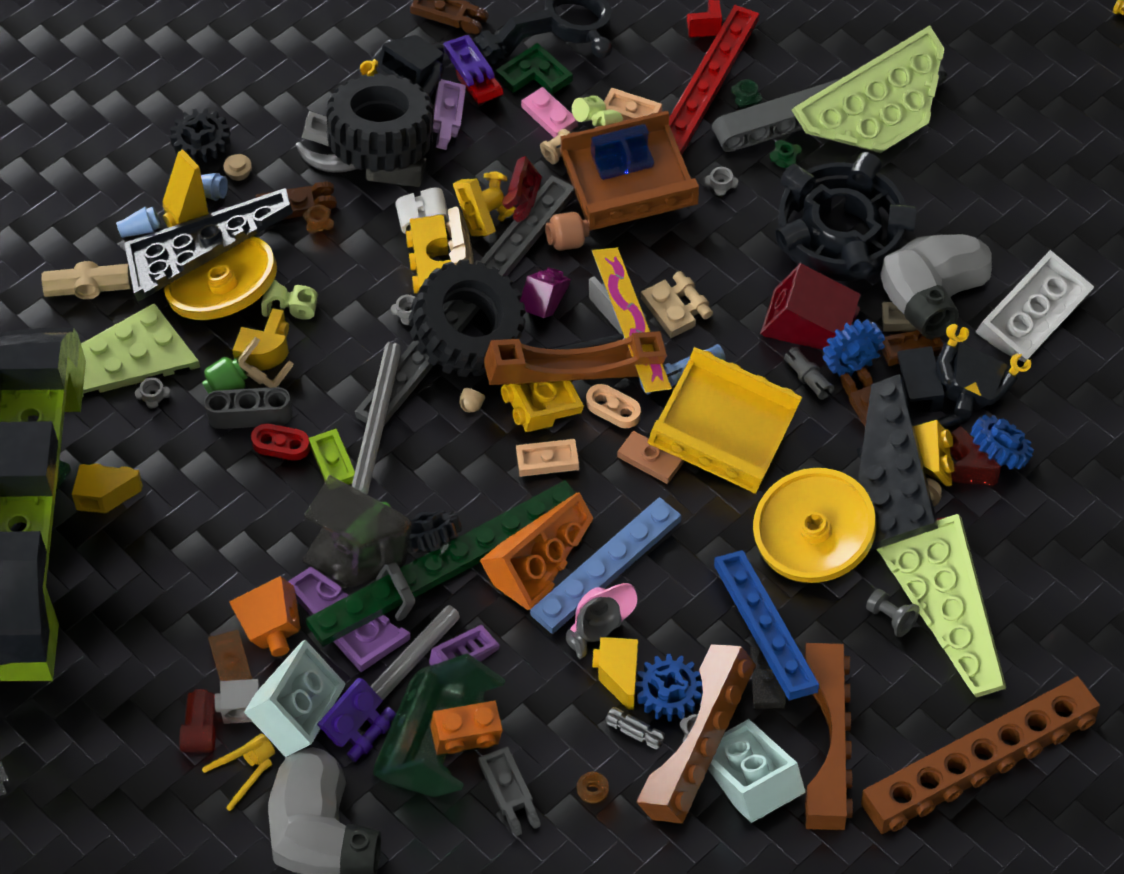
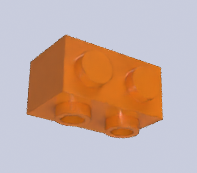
M496 700L433 711L430 724L437 755L454 754L474 748H488L499 744L503 730Z

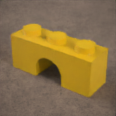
M444 215L410 219L411 230L405 231L407 247H413L414 253H409L411 271H417V276H412L414 293H418L423 282L436 268L441 269L443 264L451 262L450 260L435 261L432 259L439 255L448 254Z

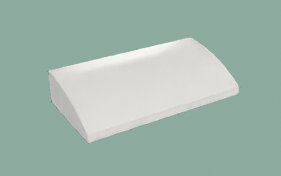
M1050 250L983 320L976 333L1011 357L1015 354H1022L1018 360L1025 362L1094 289V286Z

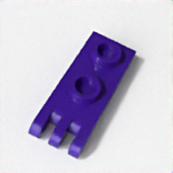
M469 35L443 43L445 53L468 87L474 85L473 78L478 83L484 82L483 75H486L489 80L495 78L492 68Z

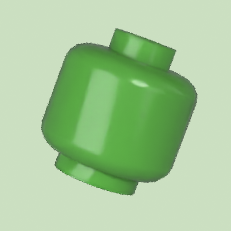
M223 357L204 370L206 380L202 384L208 394L217 390L244 389L246 386L245 379L248 376L239 366L236 358L232 360L229 357Z

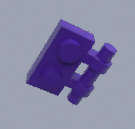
M357 678L317 725L336 746L343 747L349 741L353 747L349 750L347 756L352 761L357 762L363 754L367 755L373 748L372 743L377 737L389 730L391 727L390 722L397 714L387 707L379 715L375 709L383 700L363 678ZM367 720L371 726L361 736L357 730Z

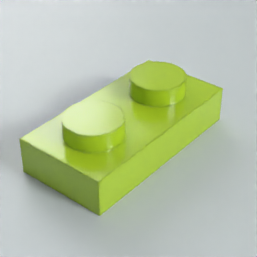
M337 429L308 438L311 450L328 490L331 491L353 483L355 471Z

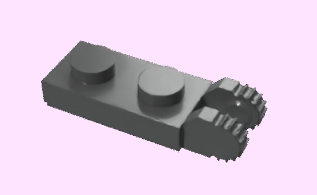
M508 746L479 757L478 763L503 816L506 815L514 836L522 834L520 821L514 813L522 808L525 809L529 824L534 829L540 827V820L533 806V798Z

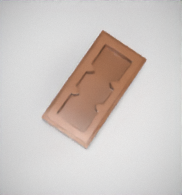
M633 431L617 451V457L669 484L683 465L684 460L648 444L647 437Z

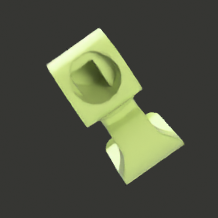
M598 96L577 98L572 104V114L578 122L592 120V124L597 127L623 121L621 113L610 109L605 110V102Z
M274 280L269 289L263 294L261 303L262 315L265 317L269 316L272 301L279 300L280 308L285 309L288 307L292 316L303 320L311 319L315 314L318 294L313 288L302 285H295L293 291L287 292L285 286Z

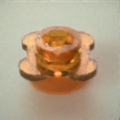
M314 205L305 211L303 218L308 223L306 226L307 231L316 233L324 229H332L334 221L329 216L331 210L323 205Z

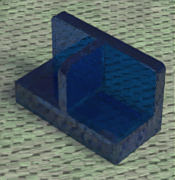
M645 124L592 137L591 156L602 180L654 167V159L648 148L649 131Z

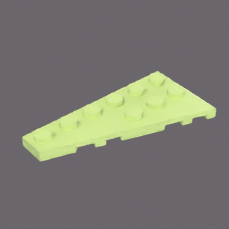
M155 303L81 343L86 360L83 393L99 390L101 393L141 383L147 377L163 374L165 377L173 375L175 370L187 367L190 370L200 368L199 360Z
M956 514L937 520V529L878 548L877 551L911 602L919 606V614L931 629L971 692L976 697L1006 689L961 516Z

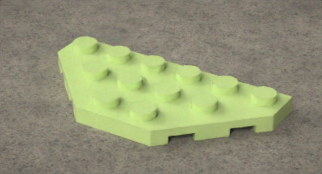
M929 25L798 104L792 109V112L806 134L882 153L929 124L930 110L933 97H935L944 47Z

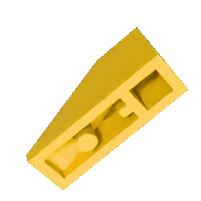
M183 149L177 154L162 201L165 213L163 219L168 227L209 214L200 167Z

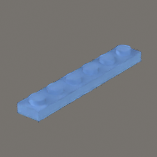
M657 498L530 609L531 616L551 634L555 633L576 614L578 603L586 593L596 587L605 589L680 523L681 514L662 498Z

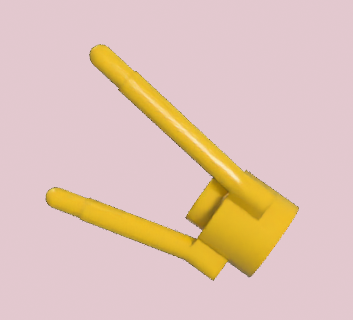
M260 733L244 746L202 768V771L206 773L242 755L249 765H259L227 805L226 809L228 811L235 807L263 771L273 765L269 758L275 754V749L269 739Z

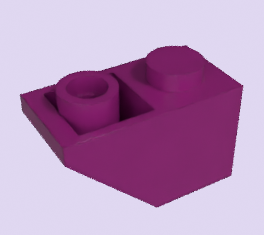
M547 268V270L529 275L525 282L520 303L523 302L525 304V310L528 313L542 318L549 317L554 314L570 285L571 279L564 277L562 271L554 268Z

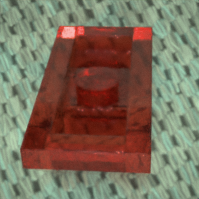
M961 426L954 430L951 434L953 446L950 447V452L958 462L954 464V472L951 475L952 481L991 486L998 483L1001 466L994 459H988L986 452H980L979 448L981 446L973 443V438Z

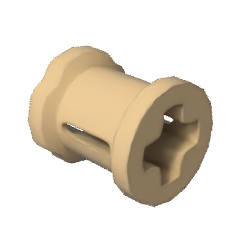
M561 129L556 137L548 142L543 141L540 144L541 153L551 164H556L562 156L560 136L570 133L566 129Z

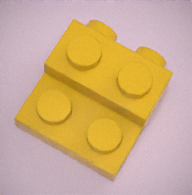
M571 381L504 384L501 387V395L504 402H511L514 408V422L516 425H522L526 432L552 427L555 419L580 414L584 407Z

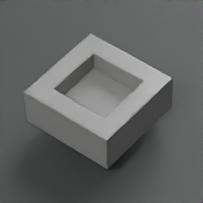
M309 111L302 138L328 146L327 117Z

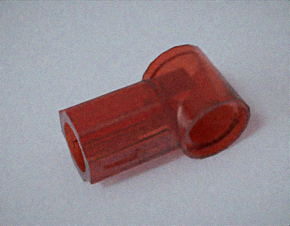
M195 689L193 692L188 693L185 724H181L180 728L181 752H214L216 741L214 725L215 693L208 692L205 689Z

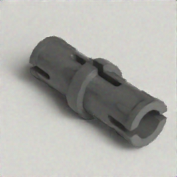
M798 347L790 349L789 352L794 357L791 358L786 353L784 356L785 362L797 372L798 379L803 384H808L819 399L827 398L829 395L825 389L832 393L834 386L820 373L819 366L814 362L811 363Z

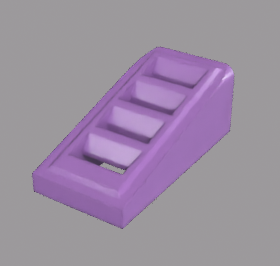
M481 624L432 648L429 664L441 679L448 683L499 650L500 645ZM477 638L483 647L480 648L474 640ZM465 646H467L472 652L469 653ZM454 653H457L460 658L458 659Z

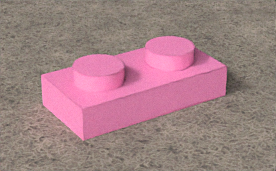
M543 87L521 100L522 108L553 137H556L561 129H566L570 132L578 126V121L575 120L573 114Z

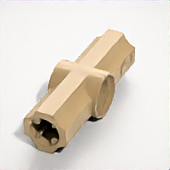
M83 261L77 263L74 269L44 271L42 273V286L45 297L75 294L81 299H93L100 292L125 290L132 287L128 264L98 266L94 262Z

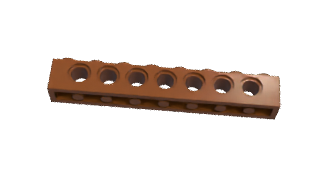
M1077 676L863 790L861 805L881 835L890 830L893 832L898 831L908 823V820L917 815L919 817L928 815L935 809L936 805L945 800L946 802H952L961 796L964 790L972 786L974 788L982 786L989 780L990 776L999 771L1000 773H1006L1018 761L1026 757L1027 759L1036 757L1042 752L1044 747L1052 743L1054 745L1062 743L1069 737L1070 733L1078 729L1081 731L1088 729L1096 722L1100 705ZM1056 712H1064L1068 717H1061ZM1030 726H1037L1041 728L1042 731H1034L1030 728ZM1011 740L1016 745H1007L1003 741ZM983 754L986 755L989 759L982 760L979 759L976 755ZM949 769H959L962 774H953ZM931 783L936 788L928 789L925 788L922 784ZM902 797L908 800V802L899 803L895 798Z

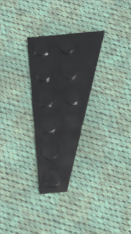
M286 188L125 242L133 291L137 301H141L292 214L293 209Z
M900 374L871 384L858 483L868 493L876 514V535L870 551L938 528L907 394Z

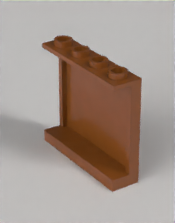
M668 111L651 113L647 116L626 119L622 122L597 126L593 129L560 136L561 155L590 231L698 204L699 186L696 178H690L669 126Z

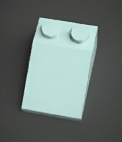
M304 640L259 688L244 713L277 749L287 757L312 744L320 730L317 723L335 704L346 684L315 649Z
M748 719L724 733L708 770L734 807L751 823L805 793L797 762L752 721Z

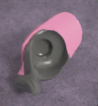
M629 583L618 584L608 589L596 587L582 597L576 609L575 624L566 633V641L576 651L579 659L587 654V642L600 641V637H607L633 612L637 604L635 588Z

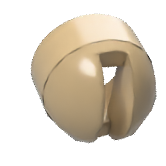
M464 388L459 400L460 407L465 412H476L481 408L485 396L476 390Z

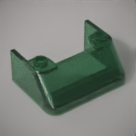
M468 653L420 669L413 676L396 713L397 715L375 763L373 774L386 783L431 797L462 790L464 783L453 777L451 771L443 766L447 753L436 754L430 728L433 711L484 703L483 696L485 691L503 686L506 680Z

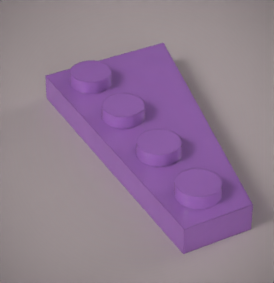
M309 567L288 581L294 585L296 600L310 616L349 596L342 591L341 586L312 567ZM382 615L333 642L355 667L362 672L409 641L410 632L402 627L400 629L390 623L389 618Z

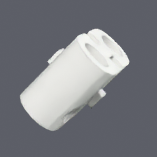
M429 188L420 191V196L415 197L414 193L396 200L399 222L404 234H406L405 231L411 230L410 219L444 215L446 225V222L449 221V215L442 189Z

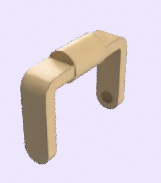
M254 337L239 356L238 364L246 371V375L257 383H264L269 388L277 387L293 367V363L288 361L273 381L266 377L265 373L245 362L260 341V339Z

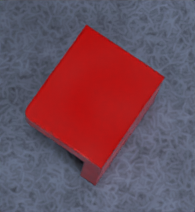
M708 0V12L687 14L689 38L717 36L722 27L720 0Z

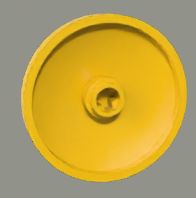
M252 236L165 286L164 293L170 307L183 317L194 320H210L225 317L250 306L269 289L276 276L277 262L270 246L262 239Z
M828 468L803 469L781 478L763 495L754 515V538L765 562L780 575L805 583L825 582L850 572L866 557L876 535V514L866 490L849 475Z

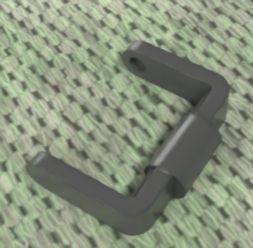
M394 562L384 565L376 580L388 574L390 575L403 600L401 607L395 614L396 620L400 621L407 617L415 604V598L398 564Z

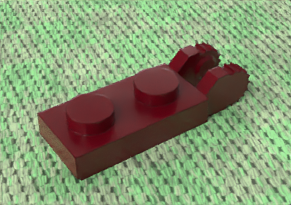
M526 156L517 160L508 189L509 193L503 198L502 202L506 209L514 207L517 203L519 204L512 215L516 222H520L529 216L542 179L540 173Z

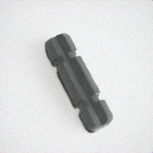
M616 707L610 709L606 716V723L615 729L620 727L621 732L640 742L647 741L646 745L654 749L661 747L665 739L664 732L656 728L650 729L651 725L629 714L623 715L624 711Z

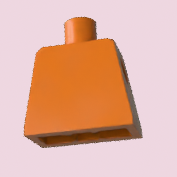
M279 576L229 601L247 637L252 643L261 649L269 647L271 655L274 657L283 656L289 652L290 649L286 638L298 633L300 630L294 585Z

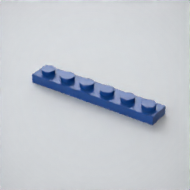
M741 550L715 557V569L788 700L818 693V681L744 551Z

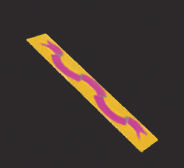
M618 247L592 250L624 338L630 337L632 333L650 332ZM641 344L643 352L654 351L653 344ZM628 345L631 356L634 357L631 345ZM663 364L635 365L645 393L672 389Z

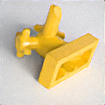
M494 171L484 174L483 178L490 180L489 188L483 191L478 179H461L453 183L471 236H488L496 232L489 213L497 208V211L500 213L498 220L502 222L505 218L510 217L516 209L515 207L506 209L502 205L504 193L500 189L501 181L507 182V177L500 172Z

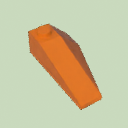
M580 492L575 493L498 544L480 559L493 586L527 610L534 607L552 591L555 586L553 583L555 577L560 570H564L568 563L566 558L572 548L578 546L593 520V516Z

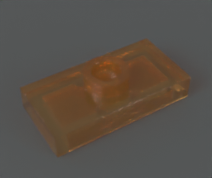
M238 629L208 637L220 681L252 679Z

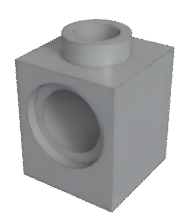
M258 679L220 681V693H215V711L221 712L224 724L252 722L244 711L260 688Z

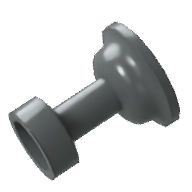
M880 588L876 589L869 597L866 609L873 614H878L882 611L891 617L894 634L897 637L904 636L915 624L920 611L919 606L911 604L898 608L888 601V593Z

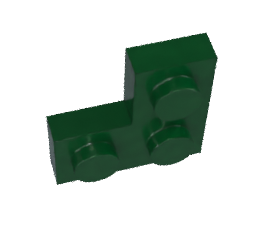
M539 43L534 44L496 69V78L513 93L535 79L553 95L573 81V74Z

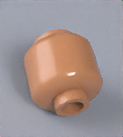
M577 212L555 214L545 226L547 241L549 245H553L559 251L581 248L585 237L589 236L587 220H582Z

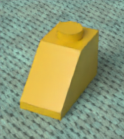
M600 637V649L593 650L592 665L593 668H598V680L628 710H634L638 639Z

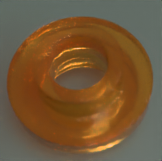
M587 772L577 782V793L587 803L601 802L608 795V781L598 772ZM596 786L598 791L590 792L587 788Z

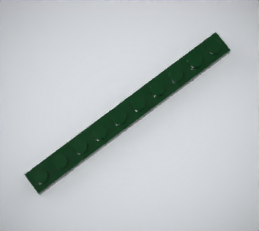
M563 481L444 544L440 549L429 552L401 567L400 570L414 598L480 563V559L498 544L574 495V490L566 481ZM388 574L307 617L306 624L321 646L324 647L402 605L403 600Z

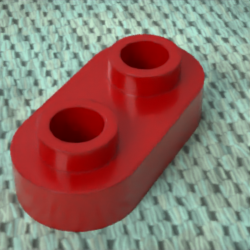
M266 423L257 426L251 433L252 446L256 452L262 455L297 461L305 458L310 452L309 437L304 431ZM265 441H271V443H269V444H265V443H263V442H265ZM295 446L300 447V448H298V449H291V448H293V447H295Z

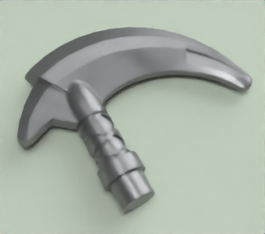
M301 142L296 143L298 152L303 160L316 169L326 172H347L356 169L353 164L347 165L341 160V157L338 158L335 154L315 153L307 149Z

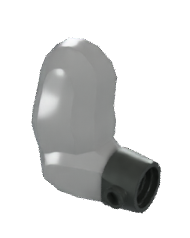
M955 234L917 237L901 249L885 256L880 276L883 287L892 303L925 338L934 339L945 335L947 327L957 323L959 313L950 297L958 292L982 286L990 279L992 253L985 243L968 235Z
M314 747L301 749L286 757L279 767L268 802L273 861L278 866L300 874H377L381 853V832L349 823L343 825L339 822V806L346 780L344 771L337 760L325 750Z

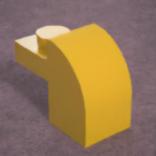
M272 308L264 331L241 327L232 350L234 359L238 360L253 338L257 337L260 341L245 362L250 366H255L260 371L269 370L281 364L289 353L286 339L289 324L285 322L284 310Z

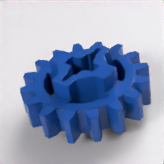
M857 319L853 325L846 323L844 330H835L836 336L827 339L830 346L823 348L825 355L822 358L833 374L837 372L841 376L846 372L852 376L854 371L862 369L863 366H872L871 360L881 356L878 350L885 347L882 343L885 337L875 322L871 324L866 319L861 323Z
M983 415L982 418L979 417L971 428L970 435L974 437L973 443L980 445L979 451L987 454L988 459H994L1000 466L1006 464L1009 469H1013L1014 466L1017 469H1021L1022 466H1026L1033 456L1034 449L1030 447L1031 441L1024 439L1025 433L1016 429L1014 424L1010 425L1005 419L998 420L995 415H992L991 418Z
M667 654L665 661H661L658 656H655L654 665L645 662L644 672L638 671V682L635 683V693H639L637 694L638 704H644L645 713L654 710L655 719H659L662 714L667 715V720L672 721L673 715L677 714L682 720L685 716V710L694 713L695 703L701 704L703 689L700 672H694L693 662L687 665L683 664V656H680L677 661L672 660L671 654Z

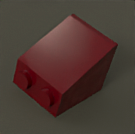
M800 263L774 289L760 334L765 337L823 350L824 347L830 346L827 339L836 336L835 330H844L846 323L852 325V322L856 319L860 311V307L857 306L860 294Z

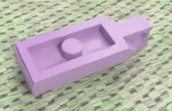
M443 79L439 81L436 88L433 110V132L438 133L436 148L447 150L451 136H457L461 126L466 85Z

